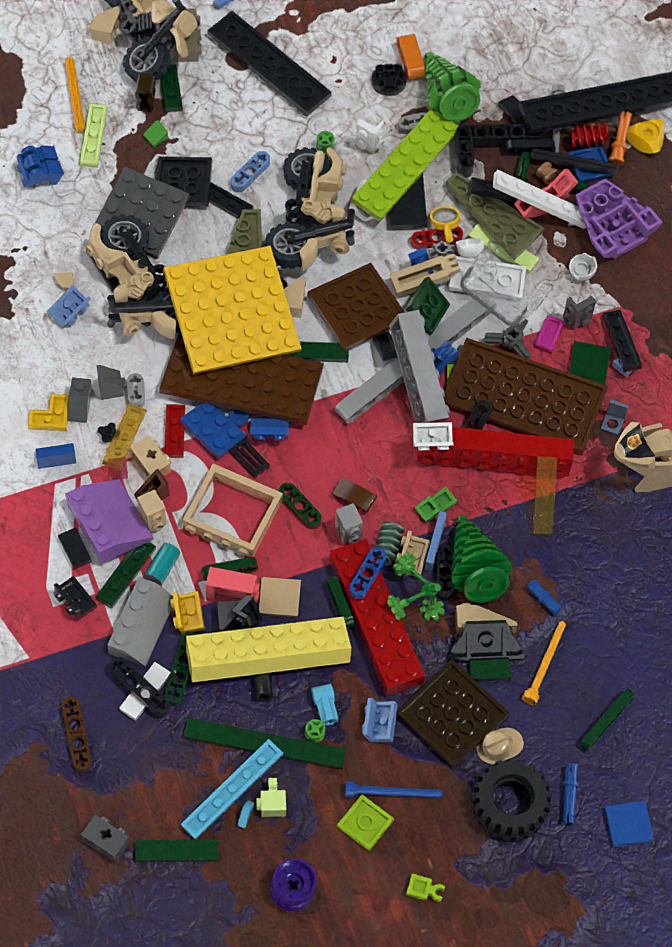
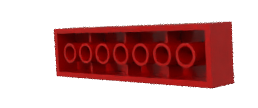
M452 427L453 446H449V450H437V446H430V450H418L417 461L425 464L440 463L444 466L458 465L463 468L477 467L482 470L496 469L501 472L515 471L520 474L534 473L538 476L553 475L557 478L569 477L573 463L574 439Z
M367 539L331 550L329 561L338 578L386 697L423 685L425 675L401 619L397 620L391 610L392 607L388 606V596H390L381 571L364 598L355 599L350 595V584L371 551ZM366 569L362 572V574L368 578L374 575L373 571L370 569ZM361 581L359 587L355 588V592L362 591L364 582Z

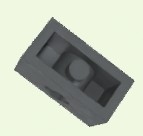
M94 815L81 833V839L84 843L116 863L130 844L129 834L120 827L118 829L113 827L107 818L103 816L99 818ZM108 835H110V839H109V838H105V840L103 839V836L107 837Z

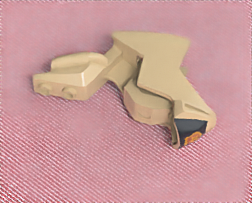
M631 422L624 429L615 444V458L644 476L641 482L634 488L637 493L672 487V431L670 429L661 430L663 427L661 423L642 428L641 423ZM660 456L663 462H655V457Z

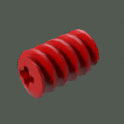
M604 122L603 128H601L599 123H597L595 129L592 124H590L589 129L585 125L582 126V130L579 129L578 125L575 126L574 131L571 128L574 148H577L578 143L583 148L585 142L588 147L591 146L592 141L595 146H598L599 141H601L602 145H605L606 140L609 142L606 122Z

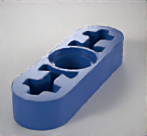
M373 548L350 584V595L353 598H364L386 562V552L382 548ZM381 555V558L376 561L374 566V556ZM366 569H370L373 571L374 575L368 578L365 577L362 574V572ZM361 581L364 582L362 591L355 592V588L359 587Z

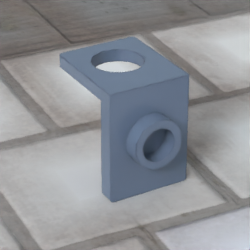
M611 399L601 430L618 436L629 406ZM614 420L618 426L615 429H611L607 426V422Z

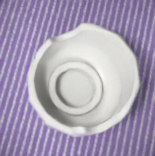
M481 238L457 241V252L461 257L476 258L484 251V242Z
M587 253L573 257L569 264L571 275L580 281L592 278L597 270L596 258Z

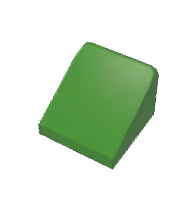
M157 120L148 128L143 136L153 147H156L168 139V131Z

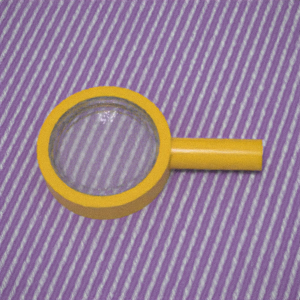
M437 207L430 213V224L436 229L444 230L446 241L452 242L453 235L451 229L459 226L461 214L454 207Z

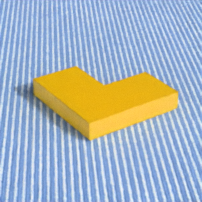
M51 394L49 411L30 410L28 429L67 431L69 395Z

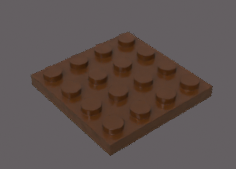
M372 263L366 264L307 292V296L344 351L366 342L378 334L389 331V325L396 315L405 313Z

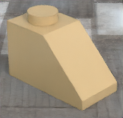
M116 6L95 16L94 21H91L89 25V31L93 40L112 44L122 19V6Z
M301 277L284 288L292 317H302L306 277Z

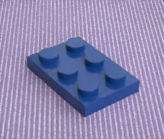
M201 403L180 418V423L217 459L230 452V449L247 437L216 405Z

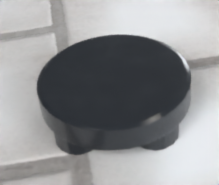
M378 64L372 73L371 82L373 88L378 93L385 96H394L405 89L407 76L400 64Z

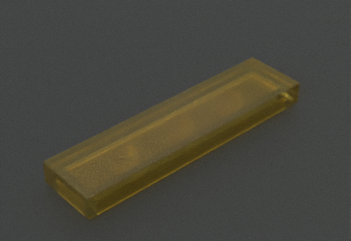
M129 403L102 464L119 471L121 470L130 446H132L146 415V409Z
M537 456L533 534L553 535L557 457Z

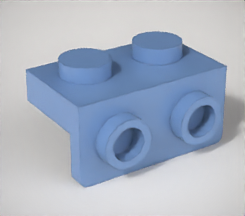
M72 285L47 312L62 327L67 323L71 325L77 319L75 315L79 311L83 313L90 306L88 302L91 298L89 296L86 298Z
M368 698L367 705L365 706V722L362 725L363 736L370 742H393L398 704L395 701L376 702L373 698Z

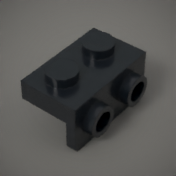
M74 576L61 585L58 583L54 584L55 592L53 594L55 598L66 605L65 610L71 617L74 615L77 620H80L97 608V604Z
M248 593L232 609L235 616L234 620L240 629L256 628L263 620L254 598Z

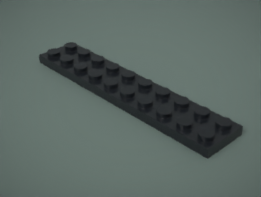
M672 72L519 101L518 107L532 134L621 116L620 114L625 111L624 115H626V112L632 114L671 106Z

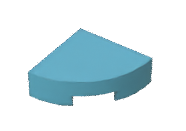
M248 800L245 803L240 814L238 826L246 827L255 802Z

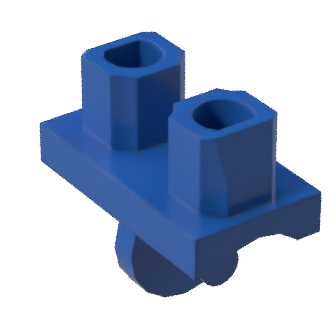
M447 340L437 349L434 347L431 349L435 357L434 366L435 369H438L439 375L444 372L446 365L454 363L458 359L457 355L459 352Z

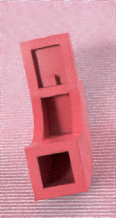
M564 169L552 183L542 190L566 200L570 196L569 192L579 182L568 169ZM519 199L514 204L526 218H534L547 213Z

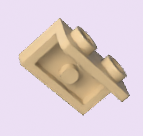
M408 530L407 536L402 537L400 547H403L402 553H398L397 556L401 555L404 558L406 552L414 555L416 558L414 562L416 566L415 571L421 575L430 540L412 536V531Z

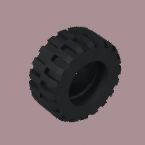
M507 759L506 763L499 760L495 762V766L490 764L486 767L485 772H481L472 795L473 814H476L475 820L477 823L483 824L482 829L486 833L491 831L493 833L492 837L498 839V836L504 837L503 841L508 842L510 838H514L515 842L521 841L523 836L529 838L533 835L534 831L538 832L542 824L545 823L551 807L552 794L549 791L550 785L548 781L543 780L544 774L541 771L537 773L534 765L530 764V766H527L525 761L520 759L519 763L514 762V759ZM505 785L519 787L528 795L530 807L525 813L519 815L503 813L495 806L492 800L494 791Z

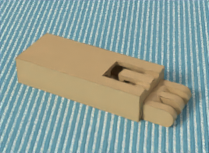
M455 254L445 257L439 256L390 273L398 298L415 293L423 279L428 276L435 285L449 281L451 275L461 271L458 261L455 260ZM433 270V274L429 275L428 271Z

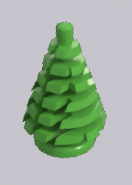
M427 52L424 55V59L426 60L425 69L429 108L438 111L449 121L458 122L472 116L480 104L478 90L481 88L480 80L459 65L456 66L447 61V59L434 55L433 52Z

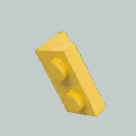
M177 591L173 592L171 606L172 610L176 612V617H173L175 628L179 629L182 635L187 632L205 630L199 592L195 591L178 595Z

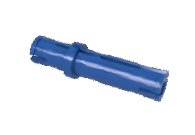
M572 763V771L571 764H565L561 824L568 826V817L569 825H575L576 789L579 787V783L577 782L578 765Z

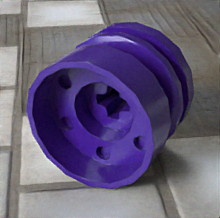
M288 859L279 864L274 872L270 886L271 898L275 905L282 910L290 912L299 911L308 905L317 883L316 873L312 866L300 859ZM293 886L296 887V890H294V889L289 890V889H288L289 887H291V888H292Z

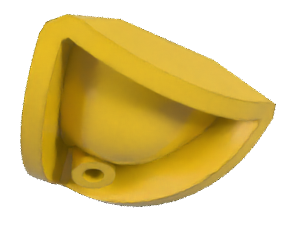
M652 119L629 126L628 141L641 152H659L664 139V121L662 119Z

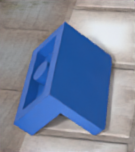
M73 443L35 449L38 469L76 463Z

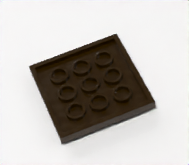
M452 659L396 711L397 716L453 769L484 740L488 733L494 731L510 714L508 710Z

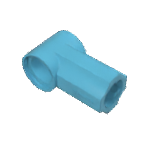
M326 684L311 688L314 705H317L320 720L326 726L338 722L332 685Z

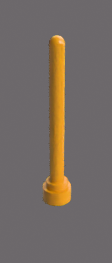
M560 621L557 625L531 688L524 691L522 700L529 705H536L539 700L538 689L566 627L564 621Z

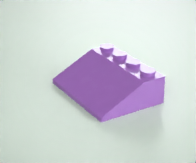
M119 479L82 485L65 493L70 511L101 564L154 539Z

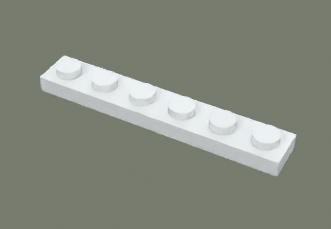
M500 170L494 173L493 188L578 227L586 228L578 206Z

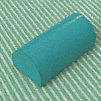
M163 543L146 571L144 578L162 586L180 556L179 549L170 543Z

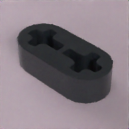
M481 400L475 405L466 422V428L471 429L472 425L470 422H474L477 418L480 419L477 424L480 426L479 430L484 428L493 410L492 404L489 401ZM484 404H486V408L489 411L484 412L482 416H480L479 413L481 409L479 408V405L483 406Z

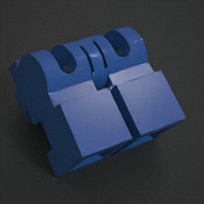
M27 146L16 157L18 161L16 167L18 172L23 175L22 184L24 187H33L34 184H41L43 181H49L50 184L57 185L64 175L60 161H57L59 158L54 146Z

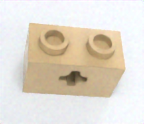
M149 435L130 446L131 457L147 478L156 469H159L163 476L171 472L170 464L172 462L167 454L161 452L159 443L156 440L153 441Z
M155 489L137 497L138 512L150 532L161 530L166 525L165 507Z

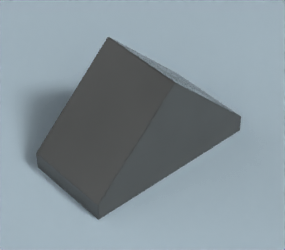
M240 600L217 602L219 632L229 631L236 624L232 609Z

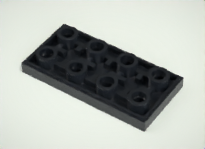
M423 173L389 211L391 229L427 228Z

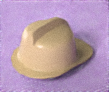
M507 727L501 728L485 736L484 740L477 746L478 756L488 764H495L499 760L505 761L515 757L522 751L524 741L518 731Z

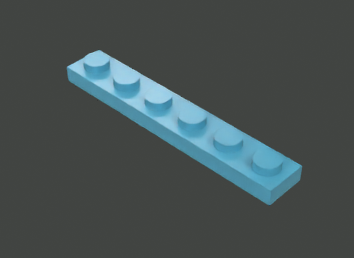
M268 739L185 819L181 826L196 840L283 755V752Z

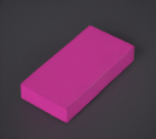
M547 315L534 348L552 354L565 321Z

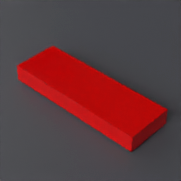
M166 404L164 454H167L169 458H184L185 427L180 423V418L185 415V405Z

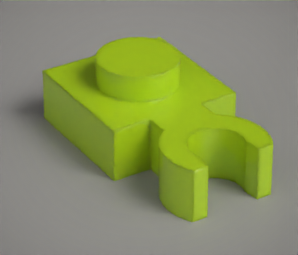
M412 874L406 895L424 901L427 900L428 896H431L434 901L441 902L442 897L436 895V891H444L445 886L441 884L433 886L431 885L432 879Z

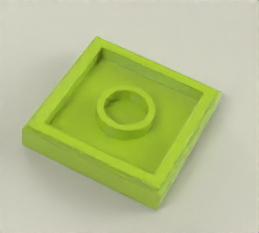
M361 795L337 824V828L367 851H370L393 823L394 818L364 795Z

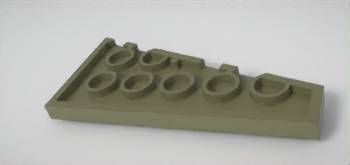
M458 172L454 173L446 181L445 186L513 260L517 259L543 234L545 228L533 220L524 217L520 212L500 199L471 194L470 180Z
M261 209L242 210L226 255L262 247Z

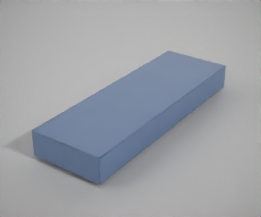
M439 512L424 570H433L446 522V512Z

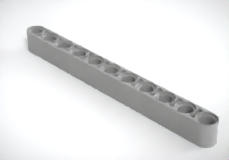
M483 292L478 294L436 327L433 334L429 336L430 351L433 347L435 349L440 347L446 340L452 345L495 310L496 304ZM398 357L336 405L334 411L347 424L352 423L404 382Z

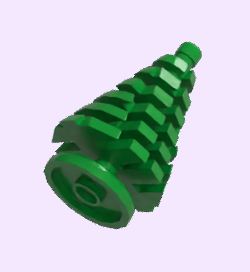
M459 515L456 518L452 584L454 583V588L463 592L467 599L472 602L484 603L492 601L505 593L509 587L512 563L496 547L495 543L482 534V531L473 522L468 521L465 515Z

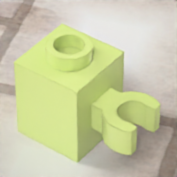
M269 778V791H261V798H257V810H261V817L286 816V790H277V778Z

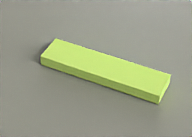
M89 104L80 166L98 168L108 110L107 105Z
M477 223L468 235V239L481 238L485 249L513 265L526 266V273L528 274L531 273L539 262L540 258L526 250L517 259L513 260L480 223Z

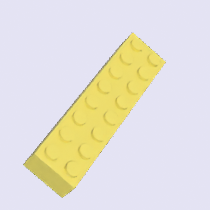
M344 617L186 636V653L192 682L350 663L351 645Z

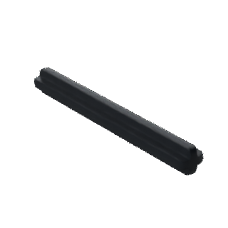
M533 148L531 151L532 159L617 175L619 170L618 164Z

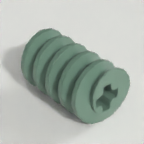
M383 522L374 547L382 548L386 552V562L384 565H391V561L396 560L397 556L395 554L399 552L397 547L401 545L399 540H402L403 537L401 533L405 532L402 526L393 522ZM381 555L374 556L375 560L380 559Z

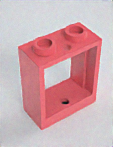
M210 567L206 582V600L212 602L237 601L243 599L248 593L258 603L260 583H257V575Z

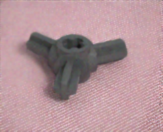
M518 317L514 326L508 327L502 333H485L484 339L486 343L502 344V347L515 351L518 356L527 359L531 357L530 352L523 344L524 340L522 338L524 336L523 330L528 324L526 317Z

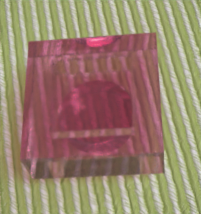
M126 458L107 460L109 480L128 479Z

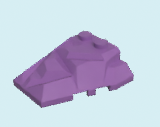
M603 179L576 194L575 198L593 246L602 257L617 258L644 243L648 236L662 225V221L648 206L644 208L637 203L638 200L636 198H629L624 195L622 189L607 179Z

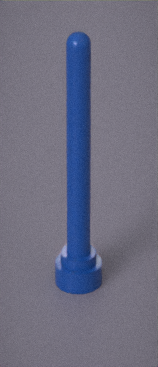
M354 781L345 782L346 798H353L358 796V794L440 798L443 795V792L437 789L358 786Z

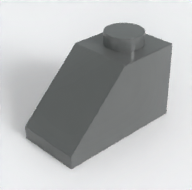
M96 365L101 399L124 396L123 389H126L127 386L125 377L121 378L120 371Z
M72 377L69 392L68 421L87 423L92 394L91 379Z

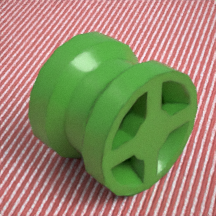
M322 131L317 135V150L327 154V148L334 149V135L331 132Z
M313 719L306 724L305 737L309 742L320 743L324 739L325 725L321 720Z

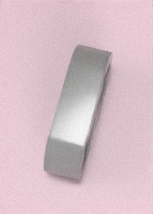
M417 113L401 117L398 121L399 132L409 134L427 113Z
M133 373L127 378L128 403L134 409H139L145 404L144 379L138 373ZM134 380H137L138 388H134ZM134 394H138V402H135Z

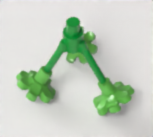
M409 552L404 554V558L398 555L396 557L398 563L393 565V569L396 570L395 574L406 577L413 574L424 585L421 589L422 592L409 599L405 598L400 601L399 597L388 596V606L392 607L393 614L399 620L406 616L404 607L408 606L410 602L423 596H431L430 601L423 600V606L420 607L419 612L421 614L425 613L424 620L429 621L431 617L433 621H438V615L443 616L445 614L443 602H437L435 597L436 593L441 590L440 584L431 583L415 571L416 566L414 562L416 558L414 555H411Z

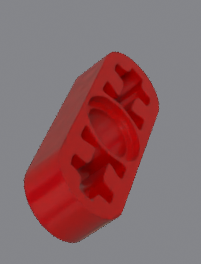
M460 227L451 229L452 233L458 235L457 237L453 235L452 242L446 241L444 230L429 229L417 231L412 234L411 245L416 250L423 247L426 249L433 248L434 243L440 242L433 240V235H440L443 242L455 245L457 241L462 240L463 230Z

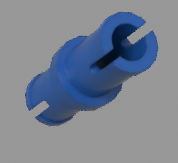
M535 579L527 585L526 588L532 592L538 599V602L549 609L553 615H556L563 606L551 596V592L549 590L546 591Z

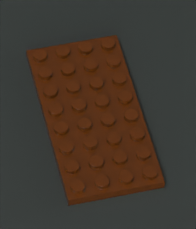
M178 335L159 388V393L307 425L324 363L289 355H280L193 374L183 337Z
M466 338L445 389L444 402L450 408L471 414L479 401L487 400L493 407L487 421L527 435L574 439V451L583 454L608 386ZM484 404L483 406L479 405V408L481 409L479 413L480 416H482L484 412L489 411L486 408V404Z

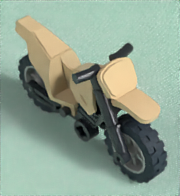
M105 0L111 8L122 6V12H125L128 17L123 22L121 29L130 37L133 43L126 50L127 54L123 58V67L125 68L124 71L133 81L137 83L139 73H150L154 75L155 80L161 79L163 73L167 72V67L170 66L169 59H171L169 52H171L175 44L182 58L188 56V48L184 38L191 35L200 21L192 13L186 11V7L180 0H172L176 8L167 0ZM163 37L167 39L164 44L161 42Z

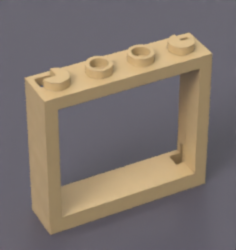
M212 464L182 520L183 529L190 531V534L202 536L208 542H216L224 549L237 551L241 556L254 557L283 502V493L216 464ZM213 480L270 504L251 543L192 519Z

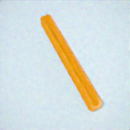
M73 57L65 59L75 129L77 133L85 131L75 61Z

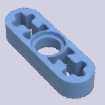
M265 151L257 152L231 177V189L235 192H243L269 167L270 155ZM247 169H253L255 170V173L249 175L245 171Z

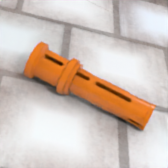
M625 111L620 114L616 139L611 145L612 154L608 159L609 163L618 164L619 166L624 164V152L627 151L625 143L632 114L626 112L625 116Z

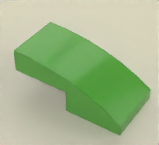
M445 486L434 496H428L414 508L427 523L438 517L440 511L446 512L456 505L458 501Z

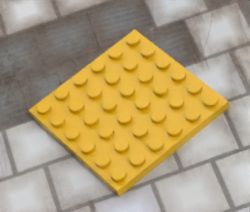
M271 246L164 267V275L193 374L299 352L301 350Z

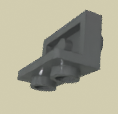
M591 296L576 304L571 297L567 298L563 313L565 323L570 325L573 330L582 325L586 326L592 320L596 300Z

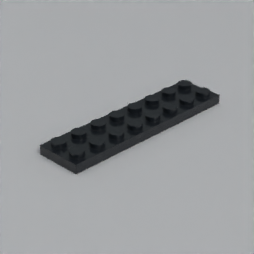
M234 11L229 12L207 30V34L306 116L332 96V91Z

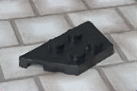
M506 620L466 621L448 654V661L451 659L453 661L525 659V656Z

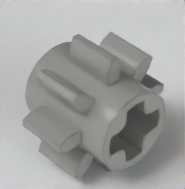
M441 240L439 243L433 244L430 256H434V258L439 256L445 257L453 254V249H449L450 243Z

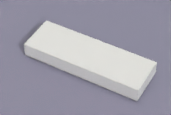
M154 662L143 677L159 691L169 679L171 672ZM149 689L141 692V696L144 698H149L152 695V691ZM130 693L119 710L136 721L146 709V706Z

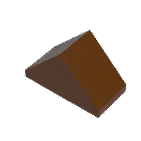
M156 469L134 495L137 498L155 489L160 500H163L170 496L169 483L160 470Z

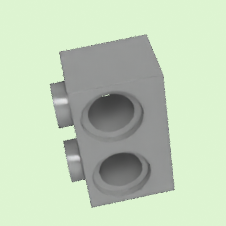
M354 503L337 509L335 513V529L344 546L362 539L363 521Z

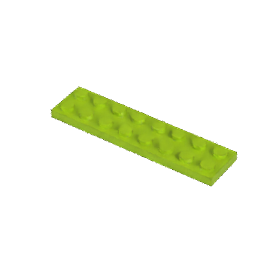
M430 109L354 194L351 202L380 222L456 136L458 125L444 118L438 111Z

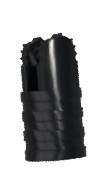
M271 673L253 675L256 700H271L273 698Z

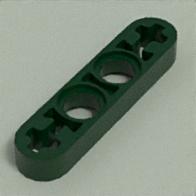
M193 632L185 633L179 644L165 690V697L168 699L170 706L179 705L186 691L190 677L189 663L182 664L179 662V659L182 656H187L186 636L196 635ZM180 673L185 676V679L182 682H176L174 676ZM174 687H176L178 697L172 700L170 695H173Z
M627 688L586 734L580 745L589 751L630 704L636 694Z

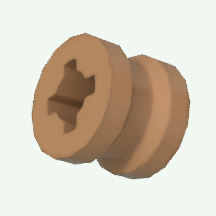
M545 162L538 168L536 175L540 178L542 177L543 182L548 185L554 181L559 172L557 169L552 168L550 162Z

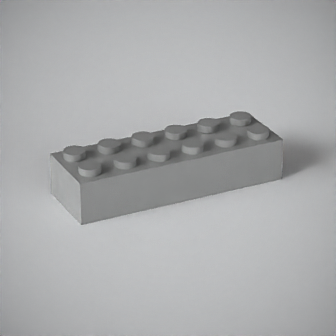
M419 310L397 314L390 323L389 328L415 423H444L449 418L450 412L448 405H445L444 389L439 384V371L434 366L435 357L433 351H430L429 335L425 333L424 317L420 315Z

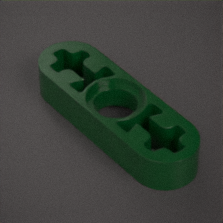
M292 483L282 484L279 492L283 493V502L307 528H318L321 525L322 518L320 512ZM291 490V496L288 493L284 494V491ZM297 502H303L306 505V507L302 510H298L295 507V504ZM309 515L312 518L316 517V522H314L313 520L309 521Z
M246 557L206 565L201 568V573L205 581H207L210 567L248 574L258 570V563L255 557Z
M336 575L326 578L327 588L338 616L344 617L347 629L354 627V620Z

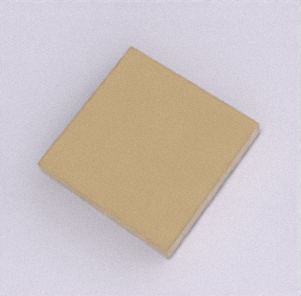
M262 577L259 602L261 616L298 619L301 580Z

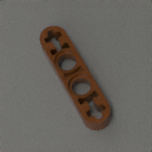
M69 696L62 701V711L73 766L77 772L85 773L90 770L92 762L78 699ZM69 703L73 704L75 715H70L69 708H66ZM72 721H79L80 727L73 730L69 727V724ZM81 739L84 741V745L81 748H75L73 742ZM83 753L84 761H88L82 767L80 764H77L80 762L79 754Z

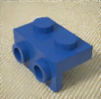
M262 418L251 419L250 438H254V440L273 438L275 441H284L285 438L289 437V421Z

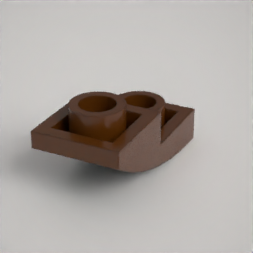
M344 478L340 479L332 493L334 497L350 504L354 503L357 509L369 512L377 498L376 494Z

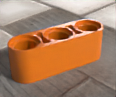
M415 34L398 36L397 47L407 80L424 78L426 76L425 66Z

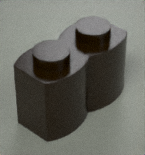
M139 73L135 92L137 99L136 108L138 111L152 112L156 94L155 77L150 73Z

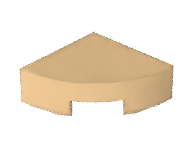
M54 273L56 283L64 288V290L67 291L73 285V273Z

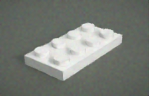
M456 256L455 260L458 261L461 271L451 275L450 291L476 295L483 292L489 297L522 301L526 266Z

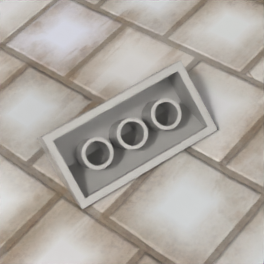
M138 577L107 645L108 653L146 667L172 610L171 599H173V595L157 583Z

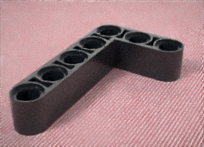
M526 124L460 125L456 129L455 136L457 172L465 178L473 174L474 148H502L508 140L542 139L543 131L531 134Z

